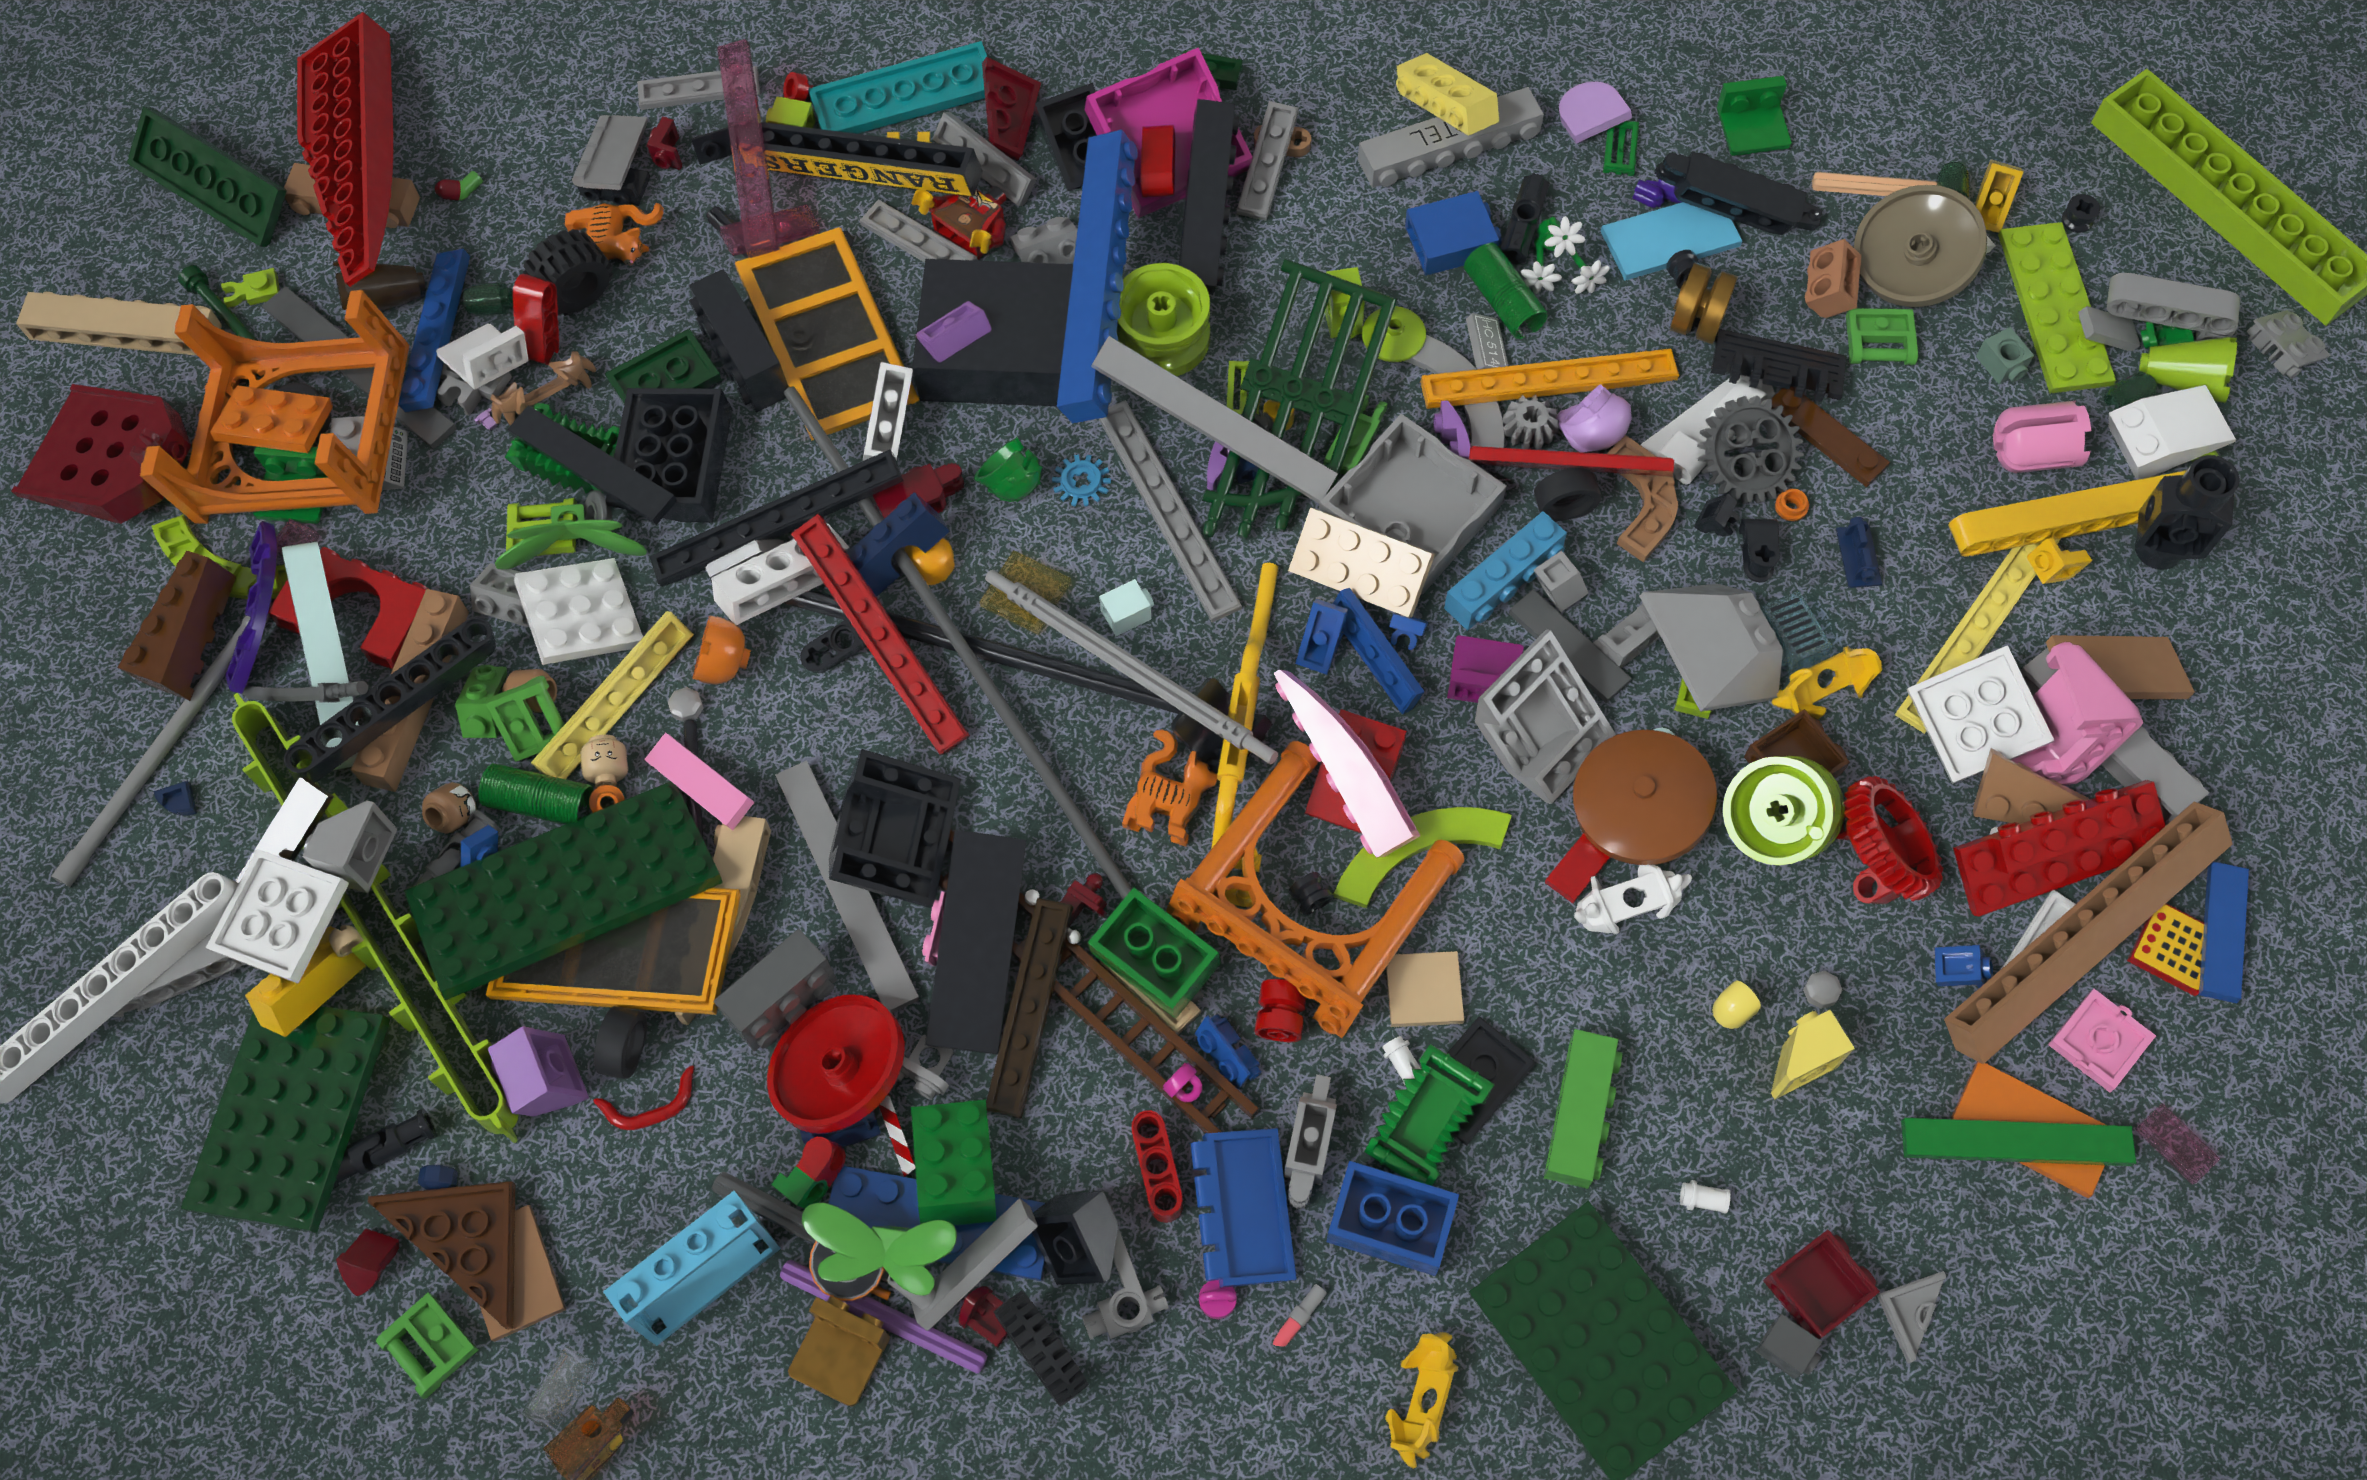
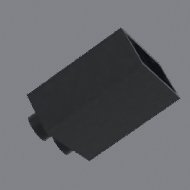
M925 259L917 332L967 301L984 310L991 326V331L942 362L936 361L916 337L912 369L919 400L1057 407L1073 264Z

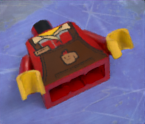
M993 186L985 195L976 189L974 197L954 194L940 197L932 196L931 193L922 189L915 191L911 204L913 206L919 205V212L923 215H926L928 211L931 212L934 230L954 244L977 256L978 260L983 254H987L989 249L998 248L1003 245L1006 223L1001 205L1007 198L999 187Z

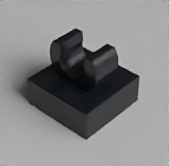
M1729 494L1707 500L1694 527L1703 533L1715 531L1718 536L1722 537L1732 535L1733 531L1728 528L1726 523H1735L1740 520L1739 515L1733 511L1737 501Z

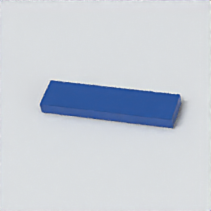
M1350 587L1341 590L1332 604L1348 609L1342 632L1400 713L1403 715L1414 708L1425 691Z
M2212 862L2208 866L2199 985L2200 996L2232 1003H2238L2241 999L2249 869L2218 862Z

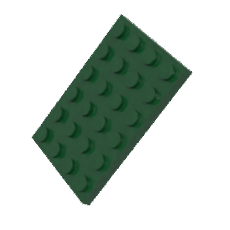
M320 1006L287 1037H284L260 1026L253 1012L181 1209L208 1216L317 1234L390 1019L380 1014Z
M1589 1201L1468 1292L1608 1480L1626 1479L1738 1391Z

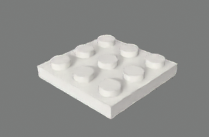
M615 558L515 574L514 582L542 665L630 650L643 638Z
M2008 645L1907 688V692L1952 784L1983 772L1990 748L2002 753L2005 758L2012 760L2054 741Z
M257 849L206 948L298 984L349 882Z

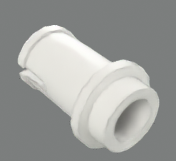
M1399 1036L1382 1047L1385 1051L1383 1056L1385 1059H1390L1402 1080L1403 1078L1415 1079L1411 1068H1421L1407 1047L1410 1044L1409 1041H1404Z
M1691 1180L1690 1183L1684 1182L1680 1192V1205L1687 1206V1210H1693L1696 1207L1726 1214L1730 1205V1190L1697 1185L1695 1180Z

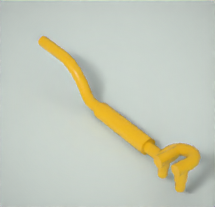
M1264 563L1262 565L1250 634L1244 649L1240 673L1236 674L1234 678L1228 712L1230 718L1252 731L1260 686V678L1257 676L1258 666L1267 635L1278 574V566L1274 563ZM1225 739L1223 740L1217 773L1220 787L1211 849L1232 823L1237 787L1243 782L1248 755L1247 749L1240 750ZM1255 848L1254 868L1255 872H1260L1262 855L1258 854ZM1242 857L1235 865V869L1242 870ZM1230 889L1225 892V896L1230 903L1236 906L1253 907L1252 900L1247 891Z

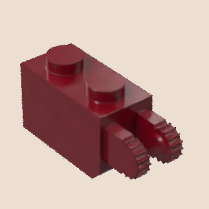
M930 463L922 467H914L902 475L903 482L872 495V500L883 519L914 492L938 513L943 512L946 506L945 498L964 488L965 483L962 477V469L956 463H948V465H943L936 469H933Z

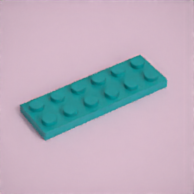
M982 41L812 87L809 88L808 92L821 129L858 134L984 99L982 62L987 57Z

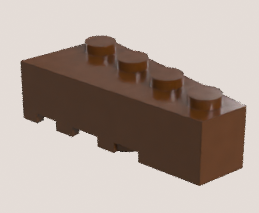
M186 550L182 559L177 563L176 569L165 588L159 593L158 599L149 615L142 622L141 628L130 647L125 651L123 659L117 668L146 685L191 701L194 689L190 688L194 674H201L205 663L200 660L205 644L212 643L216 633L213 627L215 617L223 614L237 576L210 558Z

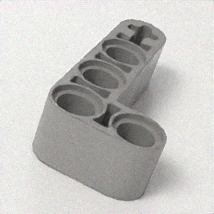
M2118 273L2110 278L2106 309L2110 314L2118 317L2195 330V341L2233 336L2238 327L2240 297L2234 292L2133 273Z

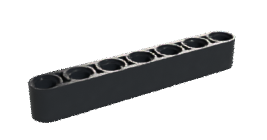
M479 617L466 620L375 685L366 694L357 698L290 746L284 755V763L293 779L297 782L300 777H307L314 783L319 781L491 656L496 648V640L490 623ZM482 634L486 636L480 642L470 641L476 635ZM448 655L458 656L453 662H442ZM421 675L429 676V679L424 683H414V680ZM391 696L400 697L397 703L385 704V701ZM371 717L368 724L363 726L355 725L360 718ZM333 738L342 739L335 747L326 746ZM305 759L312 760L308 767L304 769L296 768L300 761Z

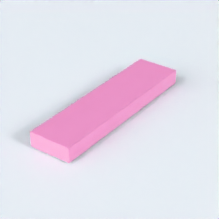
M666 732L644 759L732 830H734L754 804L752 799Z

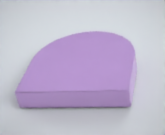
M1586 82L1571 88L1564 94L1559 104L1561 122L1576 144L1632 118L1631 109L1618 91L1611 85L1602 82Z

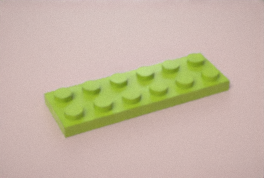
M2063 223L2001 229L1998 237L2049 393L2113 386L2116 378L2104 344L2086 339L2078 312L2086 306L2091 307Z

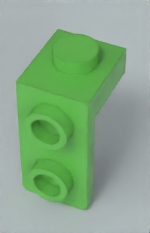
M481 665L472 669L455 703L463 738H497L499 730L485 702L486 698L499 693L507 676L506 667Z

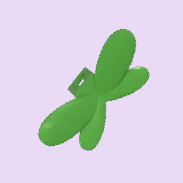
M583 504L551 507L552 523L523 527L508 533V538L523 540L504 552L496 560L495 566L500 570L517 567L536 557L558 540L583 538L605 549L635 556H644L647 550L638 542L611 531L621 528L623 526L621 523L610 520H585ZM567 513H572L578 517V521H559V519Z
M827 1203L811 1204L805 1208L802 1214V1224L807 1233L823 1246L836 1252L824 1259L818 1267L819 1276L824 1280L833 1282L854 1280L884 1267L890 1277L901 1288L915 1295H928L933 1290L935 1281L932 1274L924 1266L948 1255L953 1250L957 1239L955 1226L945 1220L930 1221L913 1228L891 1225L869 1228L864 1222L849 1212Z

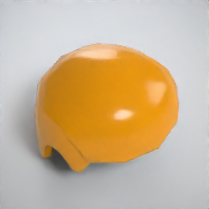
M942 538L926 553L917 546H905V552L928 585H936L945 581L954 569V553L949 541L945 538Z

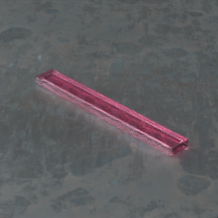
M743 39L719 46L717 50L745 249L747 255L752 258L780 250L751 50L748 41Z

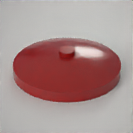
M854 994L827 999L807 1010L786 1030L770 1059L767 1073V1089L775 1110L794 1127L810 1133L838 1131L866 1117L888 1095L902 1068L905 1041L898 1020L877 1000L868 996Z

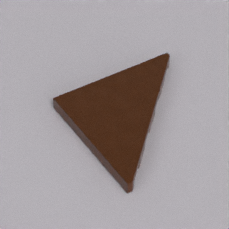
M508 1181L368 1196V1203L378 1210L397 1230L456 1282L462 1290L496 1319L502 1327L507 1330L513 1329L516 1184L514 1182Z

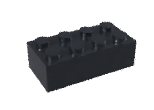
M722 269L690 284L689 287L693 298L689 299V303L697 316L695 318L703 335H708L710 339L709 344L717 359L721 357L724 362L723 368L731 382L735 381L738 388L736 389L744 405L746 406L751 403L757 413L786 399L784 391L788 386L781 364L725 270Z

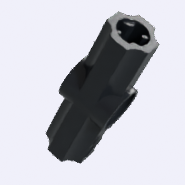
M1532 173L1529 176H1524L1517 200L1513 205L1509 225L1501 246L1502 252L1511 264L1518 265L1519 263L1526 262L1550 186V182L1546 181L1543 175Z

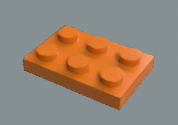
M237 385L210 432L214 441L309 453L333 405L329 397Z

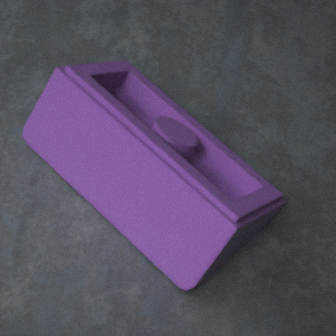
M967 301L917 332L916 337L936 361L942 362L990 332L991 326L984 310Z

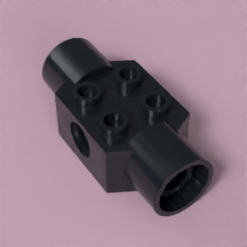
M2206 455L2197 458L2184 475L2164 476L2139 510L2135 551L2144 564L2154 569L2166 570L2176 566L2181 559H2202L2208 556L2233 523L2234 493L2239 486L2240 478L2237 469L2232 463L2219 456Z

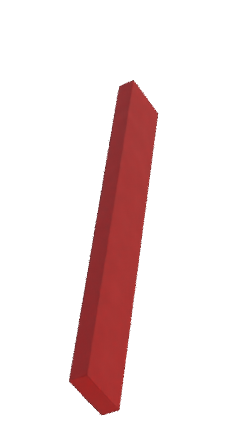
M817 514L792 532L791 535L939 755H943L970 736L823 517Z

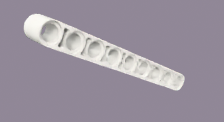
M214 872L203 875L0 1046V1104L8 1103L17 1097L215 930L239 883Z

